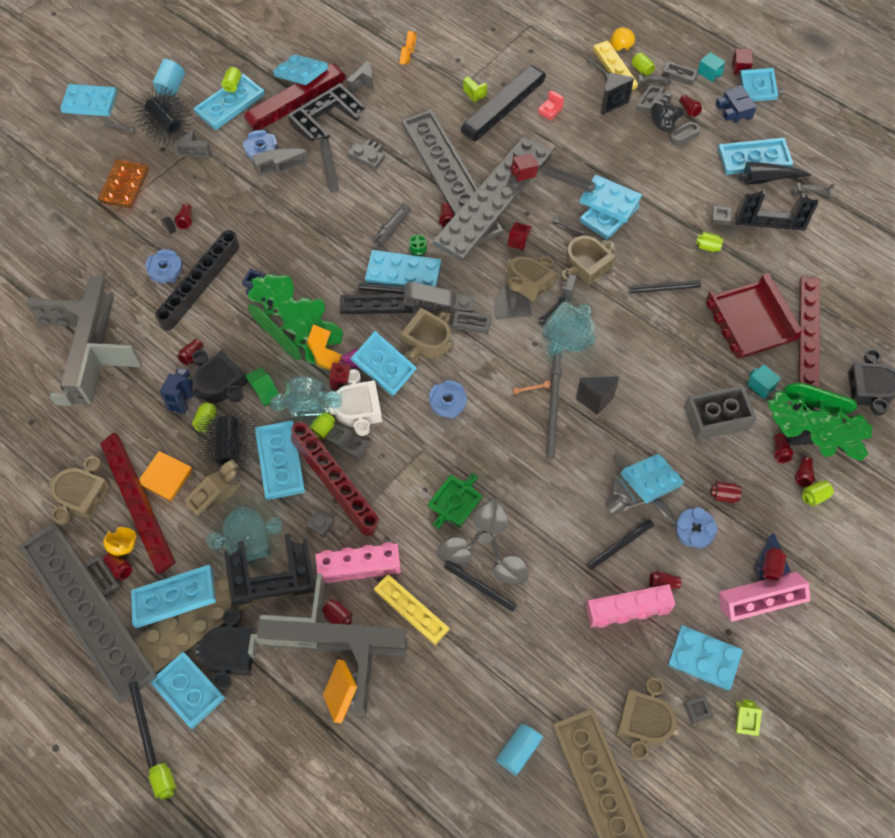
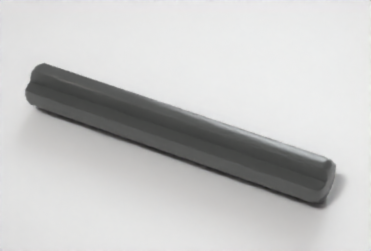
M325 137L320 138L329 189L331 192H337L339 187L329 140L325 139Z
M544 164L541 167L542 174L591 193L596 188L594 182L548 164Z

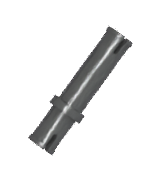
M402 204L389 221L380 227V231L372 238L374 244L379 241L377 246H381L388 237L393 235L395 228L411 212L409 206L404 209L406 204Z

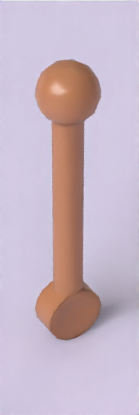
M545 381L543 384L522 388L514 387L513 393L519 394L521 391L542 387L549 389L551 382Z

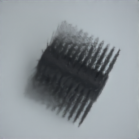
M152 85V98L149 95V99H145V106H142L145 112L140 113L141 118L139 121L141 122L139 126H143L142 131L147 130L146 135L155 133L157 138L160 134V139L164 138V134H162L164 131L169 133V137L171 134L172 136H174L173 134L177 135L176 132H180V129L183 128L181 127L182 121H188L184 120L185 117L187 118L185 113L186 111L188 113L190 110H181L182 107L184 109L188 105L178 107L180 104H184V101L179 102L180 97L178 102L174 103L177 98L173 97L170 99L172 97L171 93L167 94L164 92L161 94L159 92L158 97L157 90L155 92L156 98H153Z
M226 414V416H218V419L211 418L209 420L214 423L197 424L208 425L206 428L209 429L197 430H200L199 433L203 432L201 430H208L205 433L210 435H199H207L204 438L212 439H197L207 440V442L203 443H208L199 444L206 445V447L199 446V448L208 449H202L206 450V452L197 453L211 454L207 457L213 458H209L211 461L208 462L215 460L216 464H218L217 467L224 465L232 459L237 463L244 461L239 458L257 457L247 456L249 454L252 455V453H246L256 452L247 451L250 448L246 447H256L247 446L253 443L242 444L245 442H257L248 441L247 439L251 438H245L254 437V433L245 432H256L253 430L247 431V429L255 430L257 428L241 429L244 428L241 427L243 425L246 427H257L256 425L247 426L250 423H245L254 422V420L247 421V419H242L240 421L241 417L235 418Z

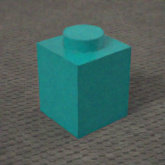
M710 52L700 60L698 73L713 82L723 75L726 62Z
M763 364L759 369L754 368L748 375L750 379L747 385L765 399L776 389L781 378Z

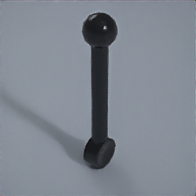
M560 296L558 302L549 312L539 318L540 324L546 323V319L561 303L565 302V297Z

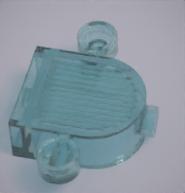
M563 301L546 323L543 337L554 342L548 346L547 353L550 358L553 359L556 354L561 356L563 348L568 351H581L595 343L597 337L593 335L594 322L590 317L592 309L589 305L581 304L578 308H575Z
M295 377L286 382L285 395H276L270 399L269 407L275 411H282L288 408L292 416L319 415L323 412L329 414V407L337 408L341 406L342 397L336 392H327L324 384L317 379Z
M245 506L235 508V511L230 513L223 524L224 536L216 532L211 533L206 538V544L213 551H217L226 545V550L231 555L240 549L237 543L244 541L246 558L249 561L272 555L268 534L278 535L283 531L284 526L281 519L277 517L270 518L265 525L258 512Z

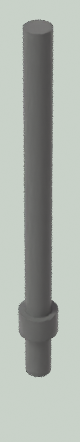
M557 354L553 357V367L550 373L552 386L547 459H554L559 379L562 377V368H560L561 356Z

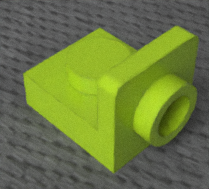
M469 76L463 79V91L473 102L487 96L488 84L486 82L478 86Z
M743 699L742 702L736 701L735 706L738 709L735 725L736 733L759 736L762 709L752 700Z

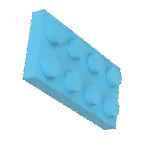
M242 74L235 92H227L222 88L193 109L195 114L214 130H217L262 98L265 92L245 74Z
M785 138L719 144L718 146L725 175L744 173L746 162L793 166Z
M372 250L365 283L404 287L408 282H415L437 287L441 259Z
M293 420L256 427L257 429H255L266 500L305 493L299 451L291 442Z
M210 564L131 590L133 626L139 628L215 603L213 569Z

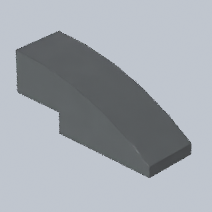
M276 149L252 155L254 168L259 176L274 170L279 175L308 163L305 149Z

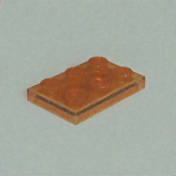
M116 159L98 197L99 203L132 209L148 174V165Z

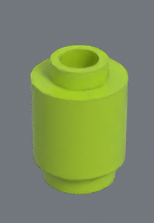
M643 52L633 56L632 66L646 76L653 73L655 65Z
M230 67L226 70L221 82V86L225 91L235 92L241 80L240 70L236 67Z
M703 231V234L698 235L696 244L699 245V249L714 253L715 251L720 252L724 238H721L720 235Z
M202 403L198 407L192 422L196 430L209 429L206 428L208 425L197 424L213 423L209 420L211 418L215 419V414L217 415L216 407L210 403Z
M323 412L316 417L309 428L319 440H324L334 427L335 419L330 414Z
M818 481L803 489L802 499L806 504L814 507L830 499L831 495L834 494V489L828 481Z
M166 763L158 764L149 769L150 775L148 778L155 798L165 800L172 797L177 786L171 769L167 767Z

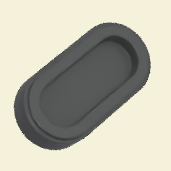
M687 122L674 129L670 134L671 143L683 145L699 135L700 126L695 122Z

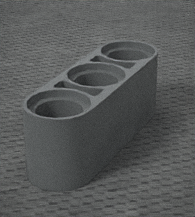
M408 282L404 286L403 303L407 306L423 308L429 311L438 312L446 310L449 313H453L455 293L442 288Z

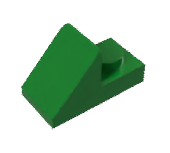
M262 367L246 375L250 386L264 407L280 399V395L269 374H266Z

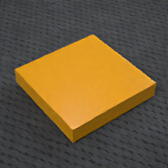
M159 451L139 481L143 488L172 502L193 469Z
M337 659L323 693L334 723H342L357 689L345 660Z

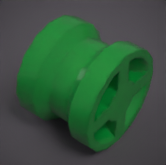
M413 235L409 239L411 255L422 257L426 254L427 241L424 236Z

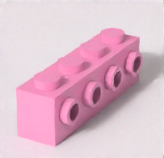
M391 542L374 547L372 545H364L359 549L348 547L335 552L325 550L320 554H316L317 573L323 575L325 583L378 577L388 574H401L398 544Z
M798 572L781 576L779 581L766 579L720 591L721 611L732 622L809 602V582Z
M670 584L588 600L585 608L590 627L597 626L602 628L611 623L618 622L622 624L629 622L631 619L638 618L641 620L649 618L651 615L658 614L661 616L669 614L675 606V601Z

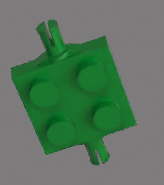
M471 473L466 481L459 480L452 475L447 478L427 504L428 508L438 515V518L432 524L434 528L436 527L439 530L445 521L451 522L458 528L462 527L483 499V495L472 487L478 479L477 475Z

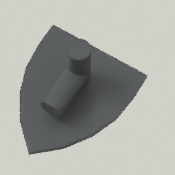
M507 283L497 295L495 302L496 319L532 316L529 300L519 292L512 291Z

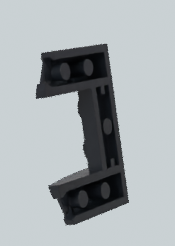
M340 83L288 114L289 124L311 141L324 137L328 139L330 138L329 133L314 120L315 118L336 106L347 116L357 121L360 118L359 113L361 110H365V106Z
M766 190L745 194L735 213V225L805 231L817 208L818 200L808 198V195L802 193L791 212L786 213L760 210Z
M285 534L290 571L252 578L249 577L244 541L237 543L240 549L231 555L225 551L224 557L231 606L249 604L253 600L288 594L297 596L314 593L315 582L307 540L304 539L303 543L299 544L290 541V534Z

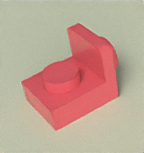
M551 90L548 99L538 108V113L552 120L563 109L564 97Z

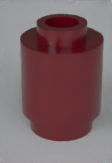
M716 481L715 485L711 486L710 495L714 497V501L734 503L735 501H740L742 489L736 483Z
M771 548L765 551L762 567L764 578L779 581L781 576L784 575L787 555L783 553V550Z
M331 599L322 608L324 617L331 624L351 625L353 614L339 601Z

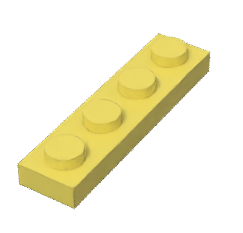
M609 41L594 45L593 51L608 72L633 77ZM635 79L633 82L632 90L637 89L638 83Z
M389 574L374 588V592L434 645L449 631L447 625Z

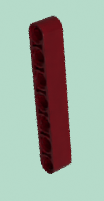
M330 64L326 71L307 85L296 83L248 110L244 115V119L253 130H262L336 85L342 84L345 81L346 75L336 64Z
M304 422L294 423L291 428V442L358 530L363 535H373L379 523L378 515L309 426ZM308 447H313L314 450H309V449H307V448H308ZM323 461V462H325L326 464H325V465H321V464H319L318 462ZM335 476V477H337L338 479H337V480H332V479H330L329 477ZM347 491L349 495H343L341 492ZM358 506L361 510H354L353 507ZM369 521L373 523V525L368 526L364 522Z

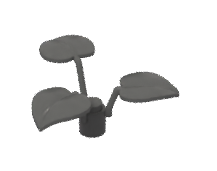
M615 454L613 456L622 470L631 466L619 455ZM614 475L612 480V493L614 496L605 503L606 508L614 516L623 509L627 511L632 507L645 503L643 500L636 502L633 493L627 487L628 482H623L617 475ZM660 498L651 501L671 521L672 527H674L675 522L668 506Z
M495 497L474 512L473 523L479 529V532L475 534L474 539L469 545H467L465 538L454 536L442 542L436 551L437 556L446 563L449 561L455 566H463L471 560L472 553L469 549L474 546L478 539L483 543L492 542L496 561L498 562L493 567L494 576L502 583L511 585L523 583L528 579L527 565L521 557L507 555L502 560L499 557L494 534L502 533L507 527L508 520L504 508Z

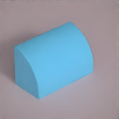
M163 59L153 80L157 94H160L159 92L161 94L166 92L167 94L171 93L173 97H175L173 93L177 94L185 71L176 62Z
M520 724L495 761L517 777L542 741L543 736L529 726Z

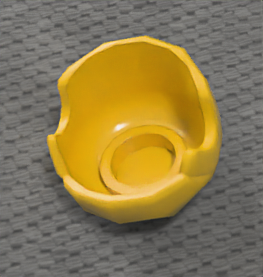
M620 27L613 32L609 43L616 51H620L622 48L628 50L635 44L636 38L633 31Z
M118 527L115 533L110 531L107 533L103 540V546L110 554L123 556L134 549L137 535L130 528Z

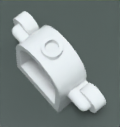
M351 369L349 381L347 382L348 385L337 390L333 396L332 404H329L330 415H335L342 425L354 427L357 435L365 436L370 431L369 424L382 422L375 380L360 383L359 371Z

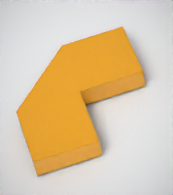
M408 31L406 46L401 49L400 64L408 65L410 63V55L415 49L417 32Z
M313 325L306 343L315 357L314 360L317 366L331 371L332 363H339L340 356L342 355L325 348L330 331Z

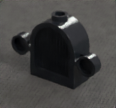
M869 349L863 357L865 363H853L848 371L851 399L857 405H868L873 414L881 416L885 414L889 408L888 404L895 398V369L885 364H877L881 359V353L876 349Z
M197 350L193 353L192 359L195 365L200 366L194 374L196 389L193 391L199 400L203 399L210 403H219L228 398L232 402H239L243 399L242 387L248 383L246 374L222 350L210 359L204 350Z
M228 609L223 615V621L228 627H217L208 631L201 639V642L196 644L195 649L196 656H200L202 662L212 672L217 673L213 678V684L220 691L230 688L232 679L229 675L251 676L253 658L248 654L251 634L256 633L253 628H236L241 622V615L236 609Z

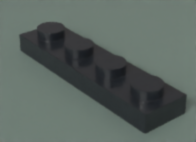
M404 294L340 295V314L413 313V307L403 303Z

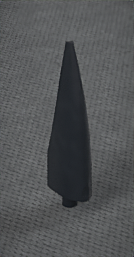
M746 162L744 174H739V180H745V185L763 184L785 178L811 176V173L778 164Z

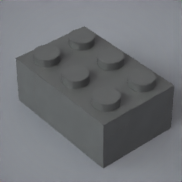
M744 385L688 396L684 405L696 440L751 429L757 419Z

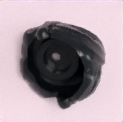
M665 101L663 104L655 107L651 117L654 124L660 130L669 132L674 128V122L682 117L684 110L680 107L673 109Z

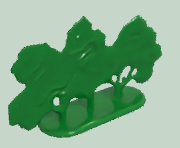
M267 274L263 278H252L253 287L248 292V298L255 303H262L264 312L253 304L248 305V310L255 321L295 360L301 359V353L297 347H302L305 350L307 362L316 364L315 357L307 343H300L303 340L307 341L313 325L330 331L325 348L328 349V345L333 346L342 343V329L333 322L321 320V316L325 312L323 299L311 301L309 298L303 297L299 301H295L293 299L294 285L291 277L288 275L277 276L275 274ZM269 299L273 301L271 310H268L270 307L267 306ZM269 316H280L283 320V325L279 328ZM284 330L295 335L294 342L283 333Z
M793 383L785 386L783 391L775 392L774 399L767 401L769 409L773 411L772 418L780 426L781 431L786 437L798 436L804 430H808L811 433V440L820 447V452L824 457L834 455L836 448L839 446L846 452L847 456L858 461L864 460V457L868 455L866 446L861 440L872 437V425L868 424L862 415L853 417L846 415L857 408V403L854 400L808 384ZM805 402L813 407L819 408V410L813 411L809 409ZM795 403L797 405H799V403L801 404V407L798 410H794L792 408L795 405Z

